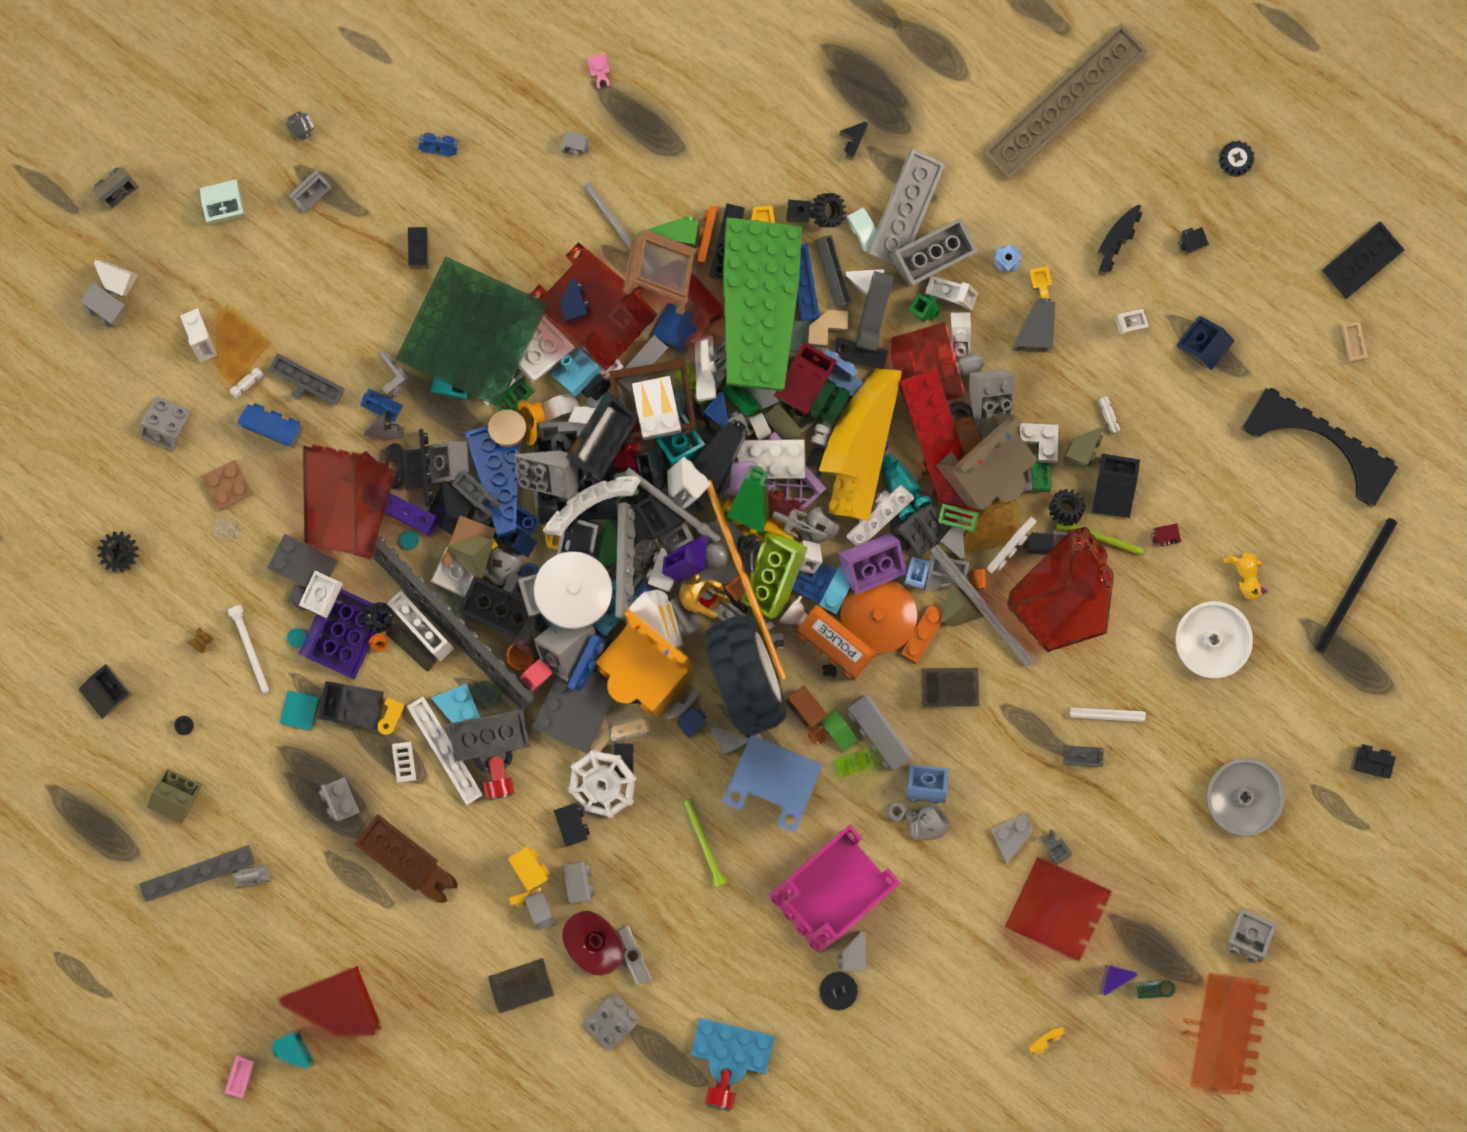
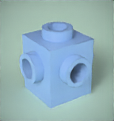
M1009 244L1006 247L1002 245L995 252L997 256L994 258L996 262L994 265L1001 272L1004 271L1006 274L1010 270L1014 272L1021 265L1019 263L1022 259L1020 256L1021 252L1017 247H1011ZM1009 254L1012 260H1006L1005 255Z

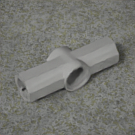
M627 926L616 931L622 940L624 958L636 985L638 986L651 980L652 977L630 927ZM635 950L638 953L639 957L636 961L628 959L629 951Z

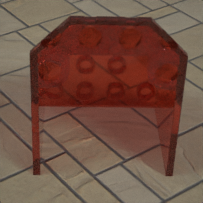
M1087 527L1071 530L1009 592L1008 609L1014 613L1019 622L1028 629V632L1034 636L1039 645L1047 652L1107 634L1114 574L1112 568L1108 566V555L1105 548L1101 546L1100 542L1091 534Z

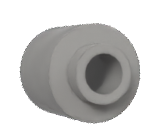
M976 353L960 357L959 360L954 361L959 376H967L970 373L982 371L981 367L984 366L981 355L977 356Z

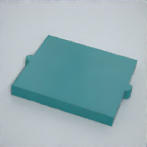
M288 690L280 723L293 726L294 729L298 727L311 730L319 698L305 695V692L297 693Z

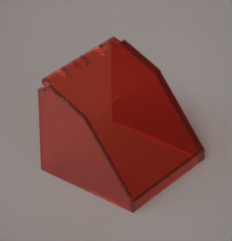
M1037 857L1004 927L1079 962L1087 947L1080 942L1082 939L1089 942L1095 930L1094 927L1089 925V922L1098 924L1104 910L1098 908L1097 905L1100 904L1105 907L1112 891Z
M358 966L278 998L281 1006L335 1036H373L382 1031L381 1025H378L381 1024Z

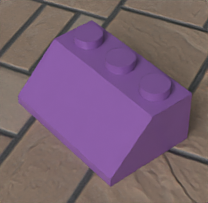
M891 533L839 553L842 570L855 595L907 574L900 541Z

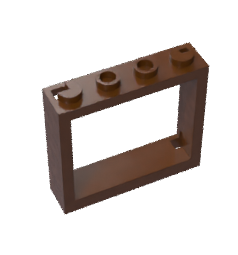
M685 359L609 371L613 396L620 401L617 380L681 369L690 422L680 425L682 434L693 433V429H696ZM642 431L629 433L624 441L625 444L634 443L637 438H643ZM672 434V435H667V436H663V437H671V436H674V434Z

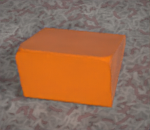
M971 570L969 572L970 584L975 589H984L986 587V570Z

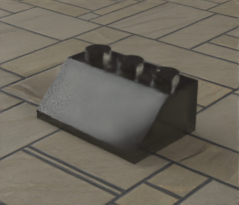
M543 958L488 976L499 1014L555 995Z

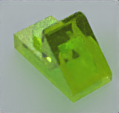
M868 749L836 759L842 778L874 767Z

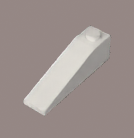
M402 591L398 592L387 603L440 662L455 649Z

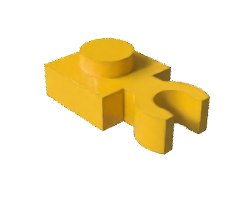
M541 888L510 897V904H515L516 908L527 905L524 897L541 891Z

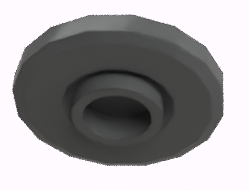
M645 538L635 546V555L633 557L634 569L638 572H643L654 564L653 558L656 551H659L657 541L652 538Z

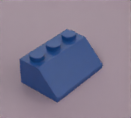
M256 403L253 406L249 404L246 406L238 419L237 424L293 449L295 448L303 429L299 425L300 421L290 417L289 420L281 418L282 414L273 410L271 413L264 411L265 407Z

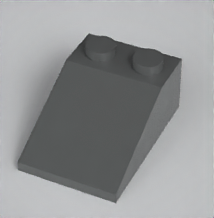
M117 167L109 173L110 176L106 180L98 181L92 190L109 211L139 188L123 167Z
M284 534L267 568L307 588L314 571L330 577L338 561Z

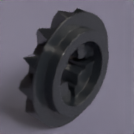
M383 602L371 604L364 614L365 625L373 632L387 631L389 626L392 625L394 618L393 609ZM377 612L381 615L384 614V616L382 617L383 623H381L380 621H376V619L378 618Z

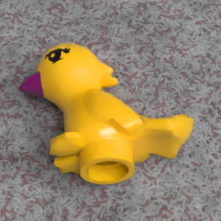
M1242 552L1241 558L1229 555L1222 561L1226 564H1233L1238 573L1243 577L1244 581L1238 583L1244 597L1248 600H1256L1261 594H1265L1268 590L1263 588L1257 579L1258 566L1264 565V562L1256 561L1257 555Z

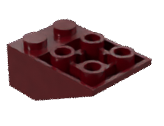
M803 342L786 373L784 389L776 391L774 397L807 415L837 360Z

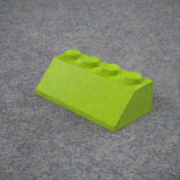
M766 533L755 560V572L750 574L749 581L762 614L772 619L783 615L808 547L791 538ZM744 590L740 601L751 607Z

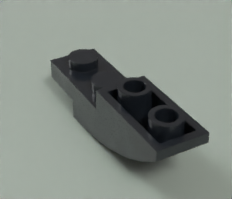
M726 203L709 273L710 278L723 281L727 217L743 219L745 207Z
M1136 205L1126 212L1106 235L1098 250L1099 254L1104 255L1098 274L1105 276L1107 272L1111 273L1115 263L1112 261L1113 255H1118L1122 245L1119 244V241L1126 244L1128 239L1132 240L1136 231L1133 229L1134 223H1139L1143 213L1140 211L1141 205Z

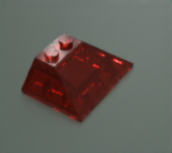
M945 322L891 338V359L894 370L902 371L900 380L937 369L947 401L965 396ZM899 383V389H900L901 395L903 396V398H904V400H905V397H904V393H903L901 384Z

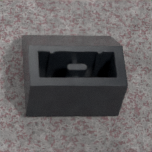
M107 664L91 675L78 689L102 719L132 696V693Z

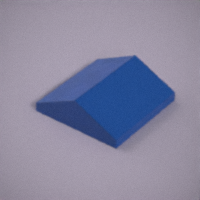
M667 303L651 337L655 335L661 342L686 353L702 319L685 310L683 315L676 313L677 306Z

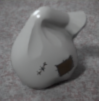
M816 507L807 514L806 520L802 519L800 521L826 533L827 536L823 537L796 529L800 533L802 541L821 543L833 538L838 533L839 524L834 515L829 514L822 507ZM799 523L797 524V525L800 526V527H803V528H805V529H809L808 527L803 526V525H801V524H799Z
M504 547L494 549L489 555V563L486 565L484 576L494 586H504L511 572L518 574L523 564L521 554Z
M935 805L925 806L920 812L909 811L906 813V817L910 822V834L917 840L938 839L944 836L951 826L950 821L941 808Z

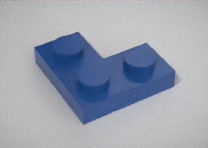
M822 562L812 578L799 572L792 590L820 604L837 570Z

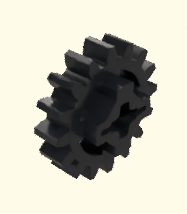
M113 531L112 537L106 534L107 540H100L103 546L97 547V549L101 550L97 557L103 558L100 564L106 563L105 569L109 570L112 567V572L116 573L117 569H119L121 573H124L125 567L130 570L131 563L136 565L134 557L138 558L140 556L135 553V551L139 550V547H134L137 541L135 539L130 541V534L124 537L123 531L119 535ZM116 540L115 544L108 546L112 541ZM125 541L129 544L131 551L125 548ZM120 547V550H122L123 553L119 554L117 557V554H115L114 551L118 550ZM106 553L112 557V563L107 559ZM129 558L125 563L121 564L123 559Z

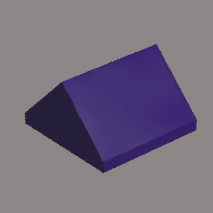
M1106 965L1099 991L1102 995H1107L1137 977L1138 974L1134 971Z

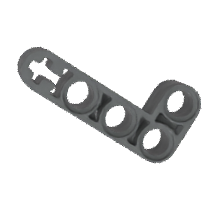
M877 271L873 272L856 335V343L859 348L877 351L879 331L889 298L893 275Z

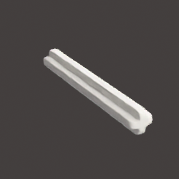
M1072 707L1070 708V717L1145 722L1146 712Z

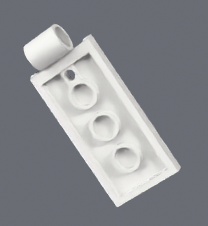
M805 439L744 440L737 455L738 462L754 461L756 466L763 468L768 473V479L806 477ZM731 470L726 479H731Z

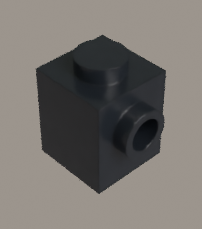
M788 199L786 221L809 223V219L813 215V213H810V209H813L810 206L811 201Z
M1192 227L1182 231L1183 235L1179 237L1180 241H1178L1180 251L1185 252V255L1207 248L1209 245L1202 227L1195 230Z

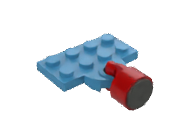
M699 1019L691 1056L708 1060L711 1076L717 1081L715 1088L708 1087L704 1102L706 1106L728 1112L733 1110L736 1093L730 1092L731 1084L739 1082L747 1070L766 1075L775 1036L707 1019Z

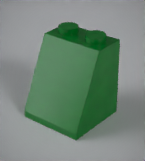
M750 465L727 518L763 533L769 518L768 473L759 466Z

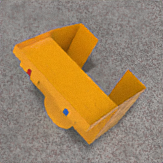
M628 609L624 614L628 618L626 621L628 625L596 661V664L599 666L597 670L609 679L607 687L613 699L621 703H630L637 698L642 703L640 707L650 716L655 714L660 717L694 677L693 664L685 655L633 611Z

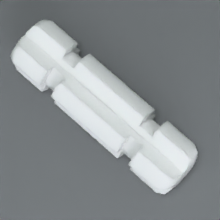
M257 367L253 369L251 374L246 375L237 383V386L230 389V393L235 398H238L242 391L245 392L256 382V379L259 380L263 376L261 370Z
M1108 397L1099 399L1098 403L1100 408L1102 407L1101 411L1106 423L1109 424L1108 429L1110 433L1119 432L1120 427L1116 423L1117 419L1112 406L1109 405Z

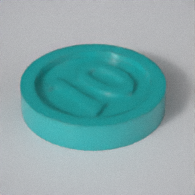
M405 531L400 536V544L403 548L412 550L418 546L419 537L414 531Z
M294 628L289 631L287 641L292 647H301L306 634L303 630Z

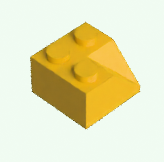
M527 846L509 857L508 860L529 892L549 879L547 875L550 872L545 864L540 865L537 861L539 856L535 849H530Z

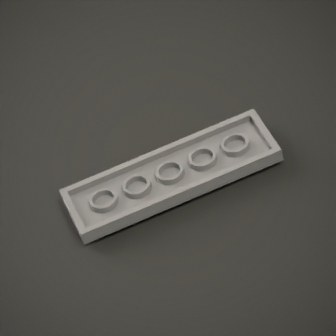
M910 149L867 254L896 267L890 254L914 242L946 164L915 149Z

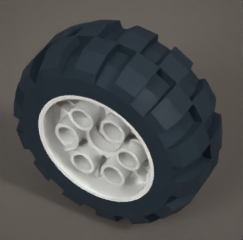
M737 615L714 623L705 633L707 652L720 694L733 723L741 734L756 735L778 727L786 719L783 693L764 639L754 620L750 616Z

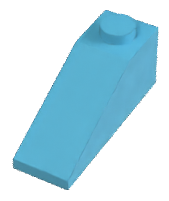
M841 564L819 605L820 608L835 616L850 588Z

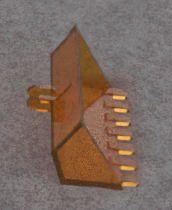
M1216 973L1208 974L1201 1021L1187 1018L1183 1020L1186 1024L1200 1025L1199 1033L1191 1032L1190 1030H1182L1181 1032L1182 1035L1198 1037L1190 1086L1201 1088L1205 1091L1239 1095L1241 1090L1253 1091L1254 1085L1244 1083L1242 1079L1243 1074H1256V1068L1245 1066L1246 1057L1258 1059L1259 1056L1258 1051L1247 1050L1249 1041L1261 1042L1262 1036L1251 1034L1250 1030L1251 1025L1261 1027L1264 1025V1019L1253 1017L1254 1009L1266 1010L1267 1003L1255 1000L1257 993L1269 994L1270 988L1268 986L1258 985L1259 980Z

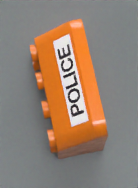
M818 605L813 608L796 630L798 633L797 637L805 644L807 641L814 645L812 648L820 655L825 653L829 657L827 660L835 667L837 665L841 666L843 669L841 673L849 680L851 678L856 680L876 655L870 647Z

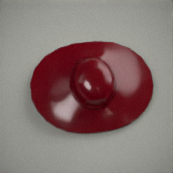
M580 911L566 921L562 930V940L568 954L579 967L592 975L603 976L612 973L620 966L624 958V946L620 936L606 919L592 911Z

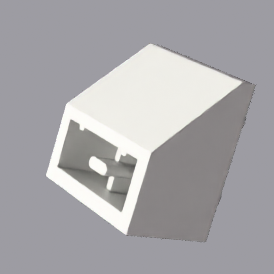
M685 457L667 471L669 498L683 509L693 503L711 485L707 478L700 474L692 462Z

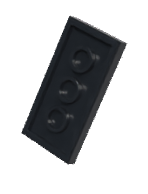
M1379 221L1321 271L1347 299L1405 249L1382 222Z

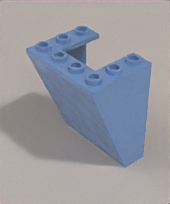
M751 735L723 803L741 810L747 793H752L783 806V812L777 825L796 832L822 764ZM737 791L741 794L739 802L731 801L730 794ZM792 814L795 817L793 825L785 823L784 817L786 815Z

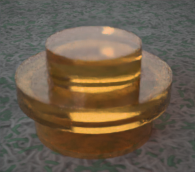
M813 726L808 732V738L813 744H822L827 738V731L823 726Z

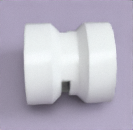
M816 424L814 429L815 435L812 436L810 442L826 448L829 437L834 429Z

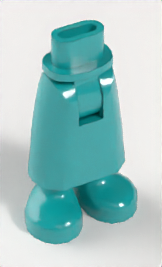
M892 453L883 457L881 470L883 471L890 494L902 485L913 495L914 506L917 510L932 503L928 496H921L919 494L922 490L910 472L900 463L899 459H895ZM909 503L898 513V516L901 520H907L916 510Z

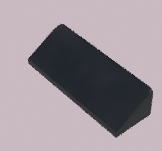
M392 623L386 632L387 636L426 671H430L437 663V660L397 623Z

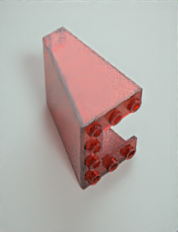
M578 242L566 254V257L573 265L548 292L539 284L527 296V299L599 366L607 371L658 315L635 288L630 295L623 293L625 280ZM580 250L579 255L576 258H573L574 254ZM575 278L578 283H582L585 291L582 297L584 301H588L591 311H588L589 318L568 325L565 321L560 301L571 279ZM539 292H541L540 297H539L538 299L534 300V299H535V296H536Z
M312 444V447L304 446V543L371 560L396 470L390 469L387 463L378 461V464H376V460L373 458L365 457V459H362L363 455L351 452V455H349L350 452L338 449L337 453L336 449L325 447V450H323L324 447Z

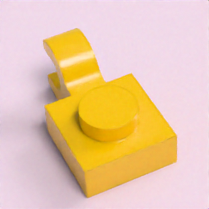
M1048 266L1029 270L1033 290L1039 289L1040 298H1049L1047 287L1052 286Z

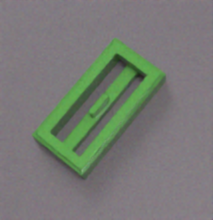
M942 504L938 522L976 532L975 527L978 524L977 519L980 513ZM949 509L972 515L973 519L947 513L945 510ZM944 516H947L950 518L971 523V527L951 522L948 520H944L943 518Z

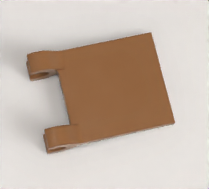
M459 516L449 545L478 535L492 540L496 530L494 527ZM448 547L441 563L443 566L450 568L452 559L455 556Z

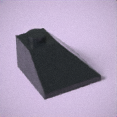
M443 480L429 512L436 516L435 522L440 529L453 535L459 516L468 518L474 504L452 484Z

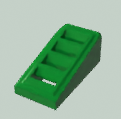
M523 377L494 402V405L500 411L508 410L501 402L504 400L509 405V410L514 411L518 408L519 401H526L536 390ZM520 385L526 389L527 394L519 387ZM514 390H516L521 395V399H519L517 395L513 392ZM508 395H510L514 399V401L516 402L515 404H513L510 401V399L507 397Z

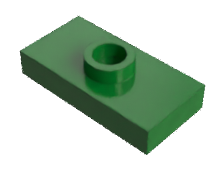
M1037 460L1031 469L1033 483L1031 492H1051V463H1039Z

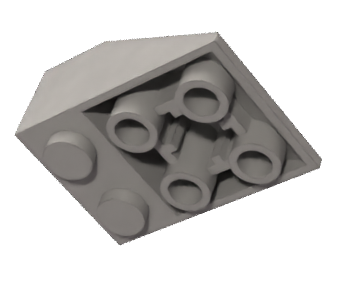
M1004 369L970 373L969 395L977 428L992 415L1000 413L1012 415L1015 375Z
M562 451L515 454L518 487L570 499L580 487L578 467L566 458L568 453Z

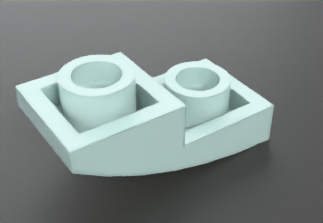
M860 208L846 217L853 233L857 234L863 251H868L877 230L865 209Z

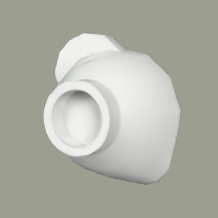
M801 595L793 600L778 623L796 624L798 627L808 616L800 602Z

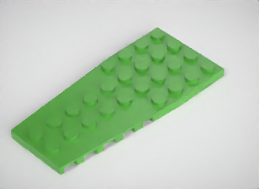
M729 217L726 219L723 259L726 385L782 391L784 389L799 286L802 226Z

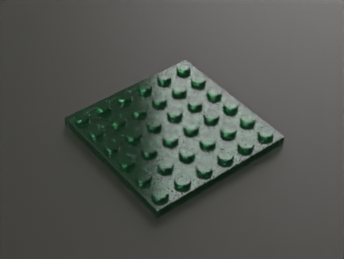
M445 256L395 360L499 408L549 304Z

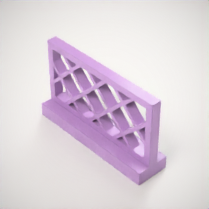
M774 432L767 440L782 438L777 432ZM806 463V477L800 479V485L789 484L790 478H787V484L776 483L773 490L768 491L789 515L791 513V510L788 508L789 500H800L798 511L802 512L828 489ZM776 486H787L786 497L777 496ZM789 486L800 487V498H789ZM802 487H810L816 494L810 499L802 498Z

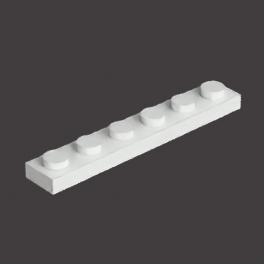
M424 696L408 705L407 708L466 805L483 796L464 762L454 761L450 739Z

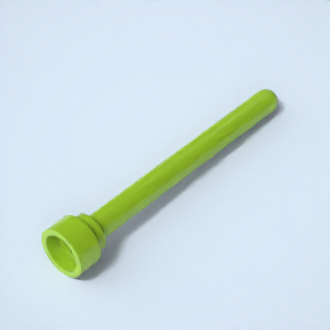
M1061 522V524L1056 523L1055 530L1066 532L1069 530L1138 555L1144 554V549L1075 524L1070 526L1068 523L1067 526H1063L1064 522Z
M685 800V808L713 875L712 885L714 888L728 883L727 878L718 869L691 800Z

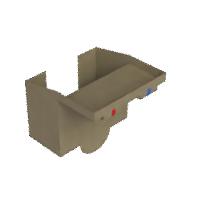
M1004 413L992 415L977 428L984 440L962 460L958 461L951 452L936 465L968 507L985 510L991 506L992 501L996 497L1003 501H1012L1023 492L1025 487L1023 473L1032 469L1038 459L1016 431L1018 429L1017 426L1022 423L1017 416Z

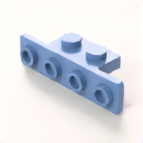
M826 349L824 354L837 360L828 379L835 382L837 388L844 387L851 391L849 396L853 397L864 384V382L855 377L858 370L855 369L856 367L852 363L842 360L836 352Z

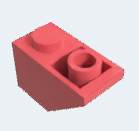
M539 659L519 679L534 692L547 681L553 672L546 662Z

